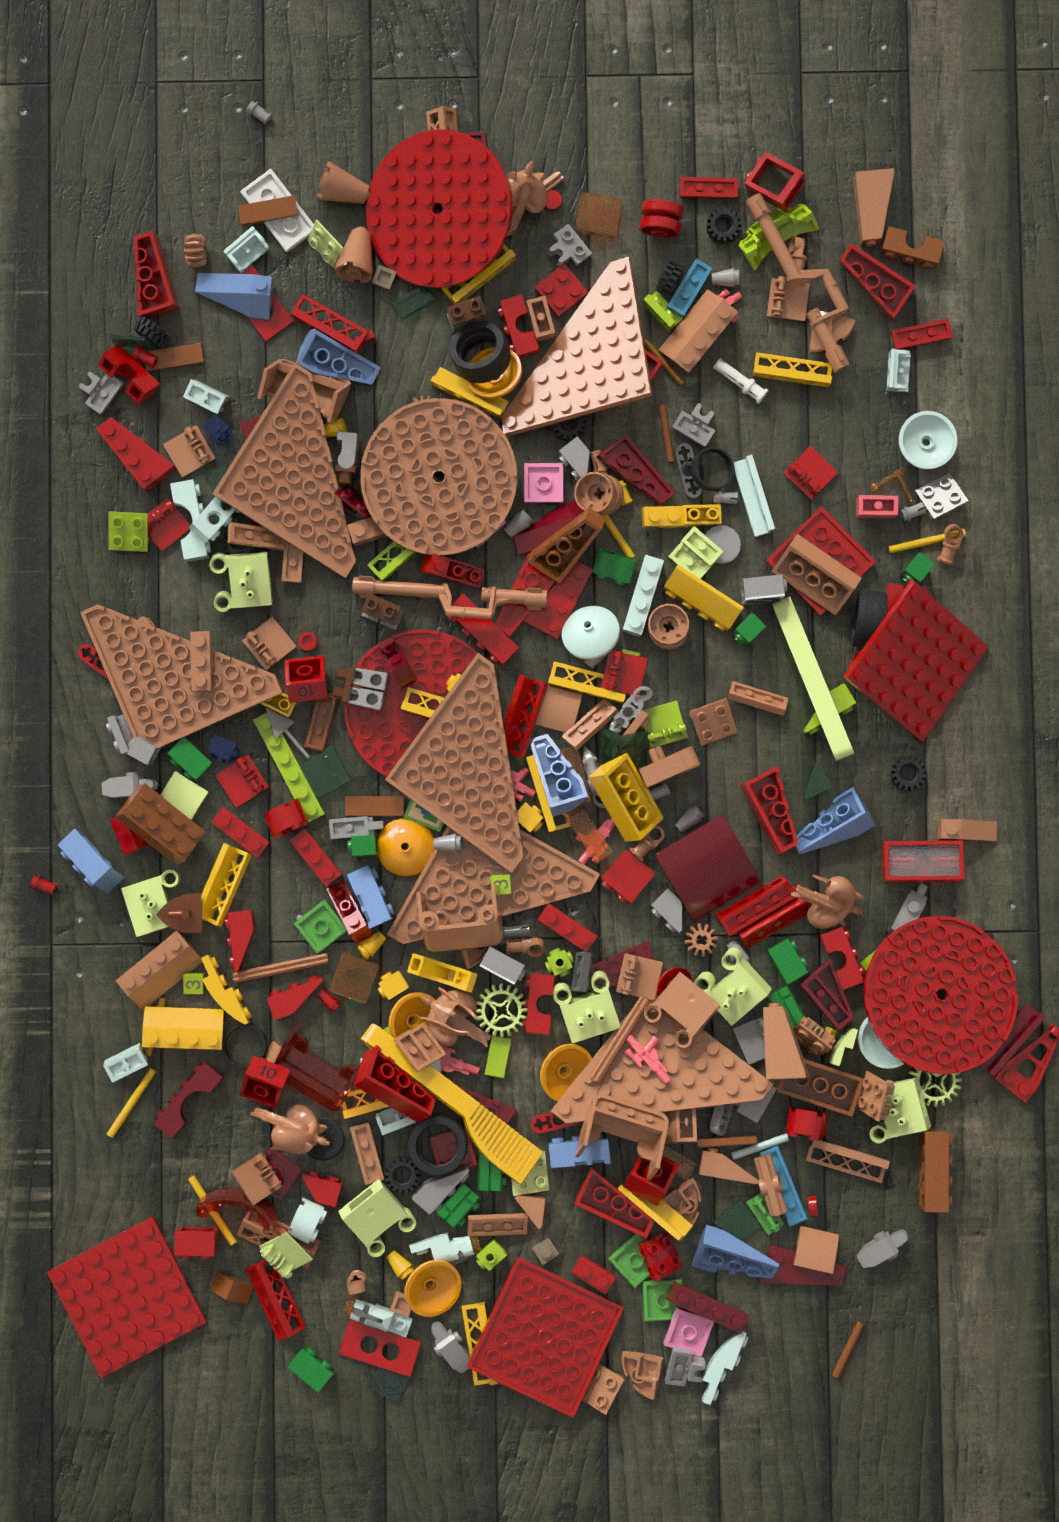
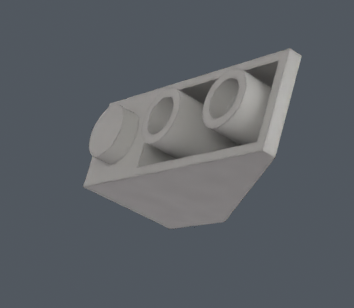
M469 1165L460 1166L445 1175L425 1179L412 1194V1200L428 1214H431L433 1211L437 1212L443 1205L442 1201L446 1196L450 1197L457 1188L455 1186L459 1182L463 1183L470 1175L468 1173Z

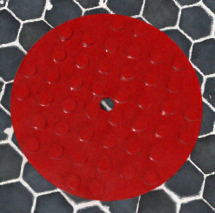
M446 129L428 130L403 140L382 160L375 171L368 190L371 195L366 201V221L376 252L386 266L396 271L398 276L420 286L430 288L452 287L478 276L498 256L504 246L503 242L507 232L511 227L513 197L511 186L502 164L487 146L461 132ZM440 203L443 210L440 214H436L434 209Z
M411 630L385 639L376 644L362 657L355 668L389 674L386 692H383L385 698L382 712L344 703V715L349 736L359 754L372 768L387 777L430 719L401 710L408 687L445 698L449 693L447 691L448 685H446L452 675L456 676L457 673L462 675L478 653L470 645L455 636L439 631ZM394 641L398 644L417 677L402 687H399L379 652L380 649ZM411 692L408 703L417 705L423 702L418 694ZM422 696L424 701L428 699V697ZM435 699L426 702L431 710H436L440 705L438 700Z
M949 916L923 917L895 929L880 943L874 952L864 980L865 1009L869 1023L878 1040L902 1063L919 1071L933 1074H953L967 1071L990 1059L1003 1042L1007 1040L1013 1028L1018 1010V995L1014 970L1000 945L978 926ZM939 989H942L946 994L944 1000H940L937 997L936 992Z

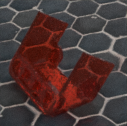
M298 1021L285 1039L275 1064L290 1069L286 1084L328 1110L337 1112L354 1087L360 1065L357 1069L351 1065H344L339 1070L308 1051L309 1042L307 1038L298 1034L303 1022Z

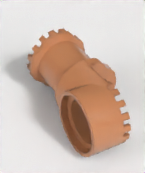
M793 236L789 244V252L798 270H804L805 262L808 260V257L803 255L805 239Z
M950 524L944 530L945 538L942 543L944 546L937 560L944 561L945 564L946 562L950 565L954 564L953 559L956 550L960 548L964 535L963 530L956 524ZM954 528L958 529V536L956 538H950V530Z
M655 826L653 828L661 831L660 839L653 840L649 832L634 848L629 849L639 860L643 861V857L651 849L654 850L663 840L665 834L661 827Z
M521 937L520 939H505L506 955L522 952L531 957H539L544 953V942L541 938ZM533 945L540 946L539 949H531Z
M360 1270L351 1272L347 1279L349 1295L366 1291V1275ZM355 1275H357L358 1278H361V1280L359 1281L356 1280L355 1282H352Z

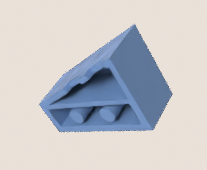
M72 830L58 844L62 849L60 853L68 861L70 859L73 861V868L79 874L83 873L86 876L84 880L91 887L95 885L108 894L125 878L121 873L115 871L111 866L112 864L108 860L106 861L99 853V850L78 830Z
M367 865L347 874L353 891L361 905L362 912L368 921L369 928H375L392 920V915L395 912L391 904H387L384 899L387 894L383 886H379L376 881L379 877L375 868H370V865Z
M601 1133L596 1142H588L587 1147L579 1158L575 1157L579 1136H573L572 1140L564 1141V1138H553L552 1142H548L551 1168L583 1164L593 1165V1163L602 1162L605 1164L611 1163L607 1136L603 1137V1133Z

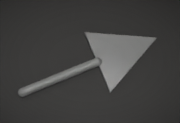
M266 708L274 738L276 739L281 733L285 732L303 755L309 759V754L287 730L294 721Z

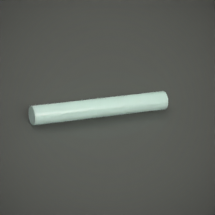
M787 1133L731 1152L733 1160L787 1142L789 1138Z

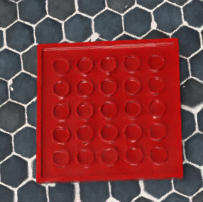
M910 580L843 677L914 737L923 742L989 646L919 584Z
M154 1216L47 1272L100 1378L207 1323Z
M517 1256L466 1367L574 1418L624 1307Z

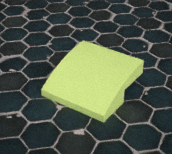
M694 526L668 557L674 563L701 579L721 556L723 551Z
M175 771L160 796L189 819L193 820L209 792Z
M849 1027L840 1036L830 1053L829 1063L840 1066L845 1047L853 1049L858 1032L857 1029Z

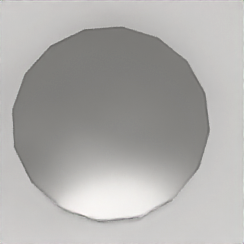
M718 525L706 532L705 536L723 551L715 564H726L737 557L741 541L734 529Z

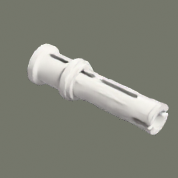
M721 358L713 367L738 385L745 395L748 394L754 398L757 404L764 399L769 391L757 385L754 379L749 380Z

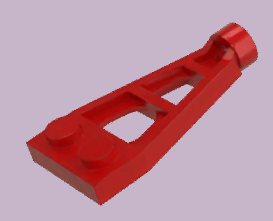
M1051 1024L1047 1031L1009 1059L994 1076L996 1081L1024 1103L1029 1100L1040 1084L1059 1041V1028ZM1050 1033L1055 1037L1054 1039L1050 1038ZM1039 1044H1043L1047 1048V1052L1041 1061H1038L1031 1055V1052ZM1026 1059L1034 1062L1036 1067L1032 1077L1029 1079L1018 1073L1016 1069Z

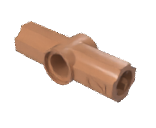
M766 1154L756 1157L754 1160L760 1178L759 1187L762 1195L765 1196L770 1217L787 1213L782 1194V1182L780 1176L776 1173L772 1155Z

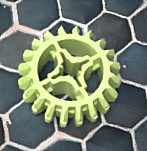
M503 984L499 985L500 990H496V986L492 985L493 992L486 988L485 992L488 995L485 997L483 994H480L479 997L484 1000L483 1003L480 1001L476 1002L477 1005L481 1006V1009L475 1010L476 1013L481 1012V1016H478L477 1020H484L480 1027H483L485 1024L488 1025L485 1032L488 1033L491 1028L494 1029L493 1036H496L497 1031H500V1037H503L506 1030L508 1036H511L510 1029L513 1028L515 1032H518L516 1025L518 1024L521 1027L523 1025L520 1018L526 1019L527 1017L522 1015V1012L528 1011V1008H522V1005L526 1002H520L519 1000L523 997L522 993L518 996L515 995L518 991L517 988L510 992L511 985H508L506 990H503ZM497 994L508 995L503 1003H496L490 999ZM513 999L518 1006L517 1017L508 1009ZM506 1002H508V1004L506 1005L507 1009L505 1010H507V1014H509L510 1017L506 1014H501L498 1016L497 1019H495L498 1011L496 1010V1007L493 1004L502 1007L503 1005H505ZM486 1003L495 1011L491 1021L487 1019L485 1014ZM502 1017L513 1022L505 1027L495 1026Z
M916 1069L915 1072L909 1071V1074L918 1077L920 1080L922 1071ZM924 1072L926 1074V1081L920 1087L924 1100L926 1098L925 1105L929 1106L931 1101H933V1106L937 1107L938 1101H940V1104L944 1106L945 1098L947 1101L952 1102L950 1094L955 1097L958 1095L953 1090L954 1088L961 1089V1086L956 1085V1082H961L962 1078L955 1077V1075L961 1072L949 1074L950 1083L947 1090L943 1085V1080L947 1077V1074ZM931 1075L939 1076L938 1085L930 1082L932 1080ZM935 1087L940 1091L941 1095L929 1096L924 1092Z

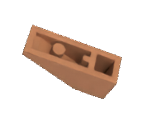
M372 517L347 525L355 547L387 536Z
M939 819L938 839L997 841V822Z
M707 1147L706 1150H701L699 1175L758 1184L757 1178L727 1156L718 1152V1148Z

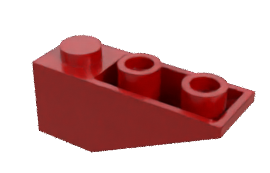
M432 553V555H423L419 572L480 588L484 569Z
M344 880L327 888L326 890L354 942L357 944L372 936L373 933Z
M253 910L228 913V917H225L226 929H230V937H227L229 949L232 948L233 956H230L231 968L235 969V972L241 970L255 932Z
M316 975L308 978V983L300 985V982L289 985L290 990L282 992L281 989L270 992L271 997H268L267 1001L274 1020L295 1013L324 981V977L319 978Z

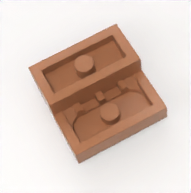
M548 685L535 724L567 732L575 724L583 694Z
M424 1022L393 1040L416 1072L427 1068L446 1055Z
M800 1226L793 1265L833 1274L839 1235Z

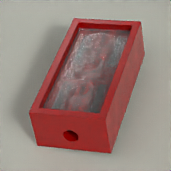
M963 840L884 841L881 845L883 884L962 883L965 880Z

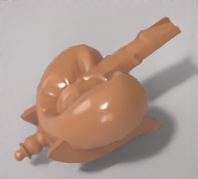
M533 161L527 164L525 170L517 173L511 171L506 175L513 197L512 222L506 236L511 235L512 238H514L522 214H524V209L526 208L530 213H539L545 208L548 193L542 182L546 174L535 173L532 175Z
M813 874V877L826 883L827 888L825 892L827 895L816 891L813 892L807 889V887L804 888L799 885L796 888L797 891L791 893V896L802 898L804 901L812 903L807 913V919L815 928L828 929L838 924L845 926L846 924L843 920L849 913L863 914L861 908L854 906L856 899H863L864 897L855 891L853 884L847 878L842 876L826 879Z
M438 987L442 995L437 1000L433 1001L427 996H420V999L423 1000L422 1002L431 1008L428 1018L420 1017V1019L427 1022L429 1031L441 1046L450 1047L455 1044L458 1036L468 1035L472 1039L484 1044L485 1047H488L487 1040L490 1041L492 1036L465 1019L469 1015L475 1020L478 1019L474 1013L477 1003L471 993L464 990L446 992Z
M292 1105L288 1109L286 1117L259 1107L255 1108V1112L250 1113L252 1116L276 1125L271 1133V1139L274 1143L271 1148L272 1151L281 1150L295 1154H304L309 1152L317 1143L323 1146L330 1144L327 1139L318 1136L327 1129V1126L319 1124L313 1111L304 1105Z

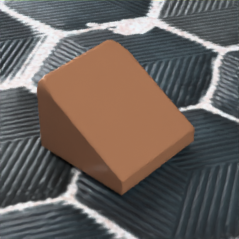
M273 1041L266 1051L264 1059L277 1064L285 1051V1047Z

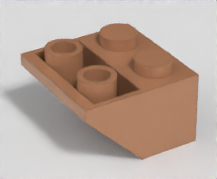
M696 1108L661 1112L669 1120L665 1144L697 1143Z

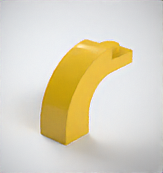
M414 953L407 970L411 974L447 984L472 993L478 975L471 971Z

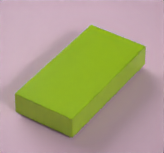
M492 1035L485 1075L504 1078L511 1039Z

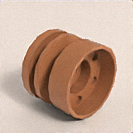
M590 472L583 475L578 480L574 491L576 503L582 510L585 511L591 508L600 515L614 513L620 508L624 496L622 485L616 478L599 472Z
M675 604L658 606L649 617L648 632L650 639L656 646L662 649L672 650L680 647L685 643L689 633V619L685 611ZM672 625L673 630H670L669 633L666 632V628L664 627Z

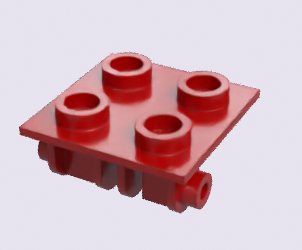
M809 446L783 474L812 500L838 472Z
M169 498L165 499L148 513V535L162 552L190 530L188 528L190 524Z
M611 650L608 654L601 688L633 695L634 691L642 685L648 658Z
M249 754L237 759L234 764L215 775L236 808L269 788Z
M664 1231L654 1238L638 1244V1250L642 1257H646L642 1260L643 1262H648L645 1264V1267H648L649 1277L653 1281L657 1282L683 1267L668 1231Z

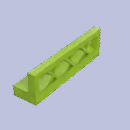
M393 541L367 566L381 581H385L417 552L407 548L404 550L405 547L397 545L398 543ZM401 548V553L396 558H390L391 549ZM379 560L387 561V566L380 572L373 566Z

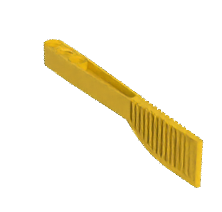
M372 1023L360 1039L361 1042L370 1049L378 1045L382 1049L381 1052L386 1057L390 1056L395 1061L394 1064L401 1071L405 1070L412 1081L418 1082L431 1095L460 1115L464 1120L470 1138L481 1154L494 1166L522 1185L544 1152L492 1112L488 1111L487 1108H484L483 1105H480L479 1102L432 1066L416 1072L393 1041L395 1038Z

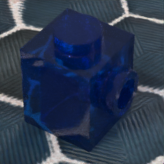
M216 413L202 426L204 431L217 444L228 439L232 432L229 426Z
M215 734L207 751L215 755L214 759L225 763L226 760L229 762L232 759L235 760L240 749H238L239 744Z

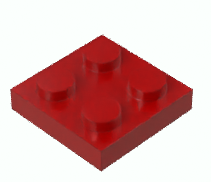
M565 263L534 287L540 296H546L548 306L558 318L589 293Z

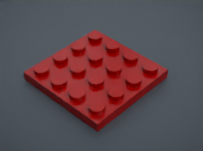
M822 506L766 560L774 568L798 534L860 577L876 562ZM787 582L819 616L827 610Z

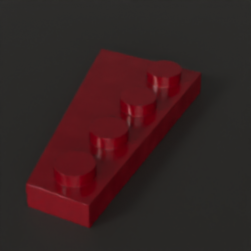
M773 1244L769 1245L767 1257L778 1263L779 1268L772 1279L760 1277V1283L842 1285L846 1265L835 1262L833 1274L795 1266L793 1263L796 1251Z

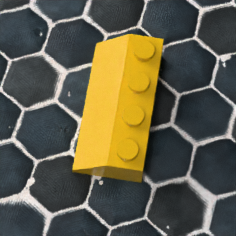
M680 565L676 566L663 588L668 597L672 599L678 598L682 601L681 605L689 610L695 609L698 611L697 615L706 621L710 619L715 622L714 626L721 631H724V629L728 631L743 609V606Z
M628 753L601 765L589 776L590 781L625 842L643 839L664 818Z
M145 1007L142 1047L222 1050L224 1009Z

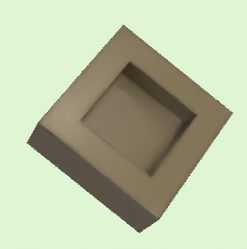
M378 265L371 283L390 291L397 275L396 271Z
M549 1237L532 1247L542 1265L559 1255Z

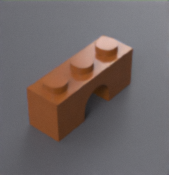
M888 226L880 251L881 254H884L889 259H895V257L903 259V262L908 264H914V262L922 264L921 266L927 269L937 267L945 241L926 236L922 246L913 249L906 243L907 231Z

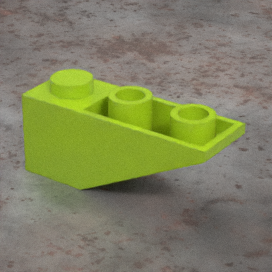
M845 683L830 691L838 714L842 712L845 715L854 709L852 706L856 704V701ZM816 711L803 730L804 734L809 732L811 735L820 730L819 725L821 723Z

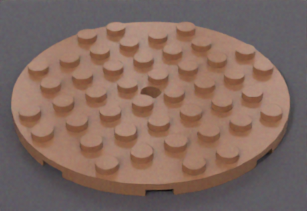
M423 399L396 410L375 430L366 446L362 459L361 489L365 504L373 520L393 541L409 550L422 554L451 555L464 552L481 544L503 523L510 511L516 493V461L504 432L483 411L454 399ZM438 471L445 475L442 482H436L433 479V475Z

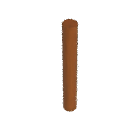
M666 404L658 405L667 463L675 462Z
M857 1321L832 1376L839 1379L864 1327L863 1323Z

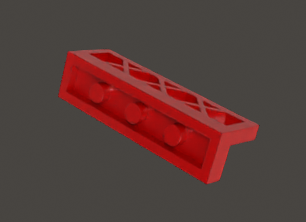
M301 295L291 311L292 317L360 355L363 350L361 345L369 332L308 296ZM304 300L311 304L312 311L303 312L299 310ZM324 311L328 314L329 320L320 322L317 320L316 313ZM342 321L344 322L345 329L336 331L332 323ZM358 330L362 335L355 342L350 339L349 332Z
M519 675L503 723L508 754L524 758L548 687L547 683ZM535 686H541L539 693L534 696ZM533 704V711L528 715V707ZM527 723V729L522 733V725ZM520 741V750L516 752L514 751L516 743Z
M781 875L715 915L721 922L727 935L731 936L796 897L791 896V893L794 891L789 881Z
M798 885L792 887L794 892L797 891L796 888ZM802 898L791 900L784 904L781 909H775L768 913L764 919H758L751 923L747 929L740 930L737 933L745 947L749 949L807 915L812 903L804 901Z
M264 1259L245 1268L274 1334L277 1340L280 1341L291 1337L306 1327L284 1278L277 1271L278 1269L275 1270L273 1268L274 1265L271 1266V1275L267 1274L263 1265L268 1263V1261ZM274 1281L280 1285L279 1293L273 1289ZM282 1299L286 1300L289 1305L287 1311L282 1309ZM290 1317L295 1319L298 1325L293 1330L289 1324Z

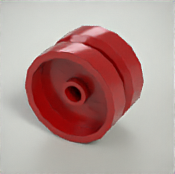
M650 199L643 201L641 214L645 217L640 219L639 231L645 235L658 238L679 237L682 227L679 220L683 218L684 207L679 203L669 200Z

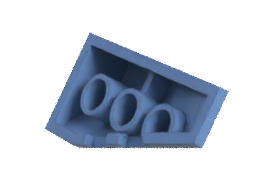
M197 273L195 293L221 303L249 318L270 320L274 280L271 276L253 274Z
M316 329L309 330L300 347L296 364L315 374L370 385L373 384L381 367Z
M548 734L530 739L529 742L552 816L571 812L588 799L583 779L576 773L570 762L562 755Z
M854 787L837 796L832 801L833 805L826 811L822 810L819 813L820 817L814 823H809L796 835L798 845L795 847L799 854L859 836L875 826L869 811Z
M709 1225L705 1226L700 1236L692 1261L693 1267L708 1272L717 1273V1270H725L733 1275L736 1272H744L748 1276L771 1279L779 1268L778 1263L730 1233Z

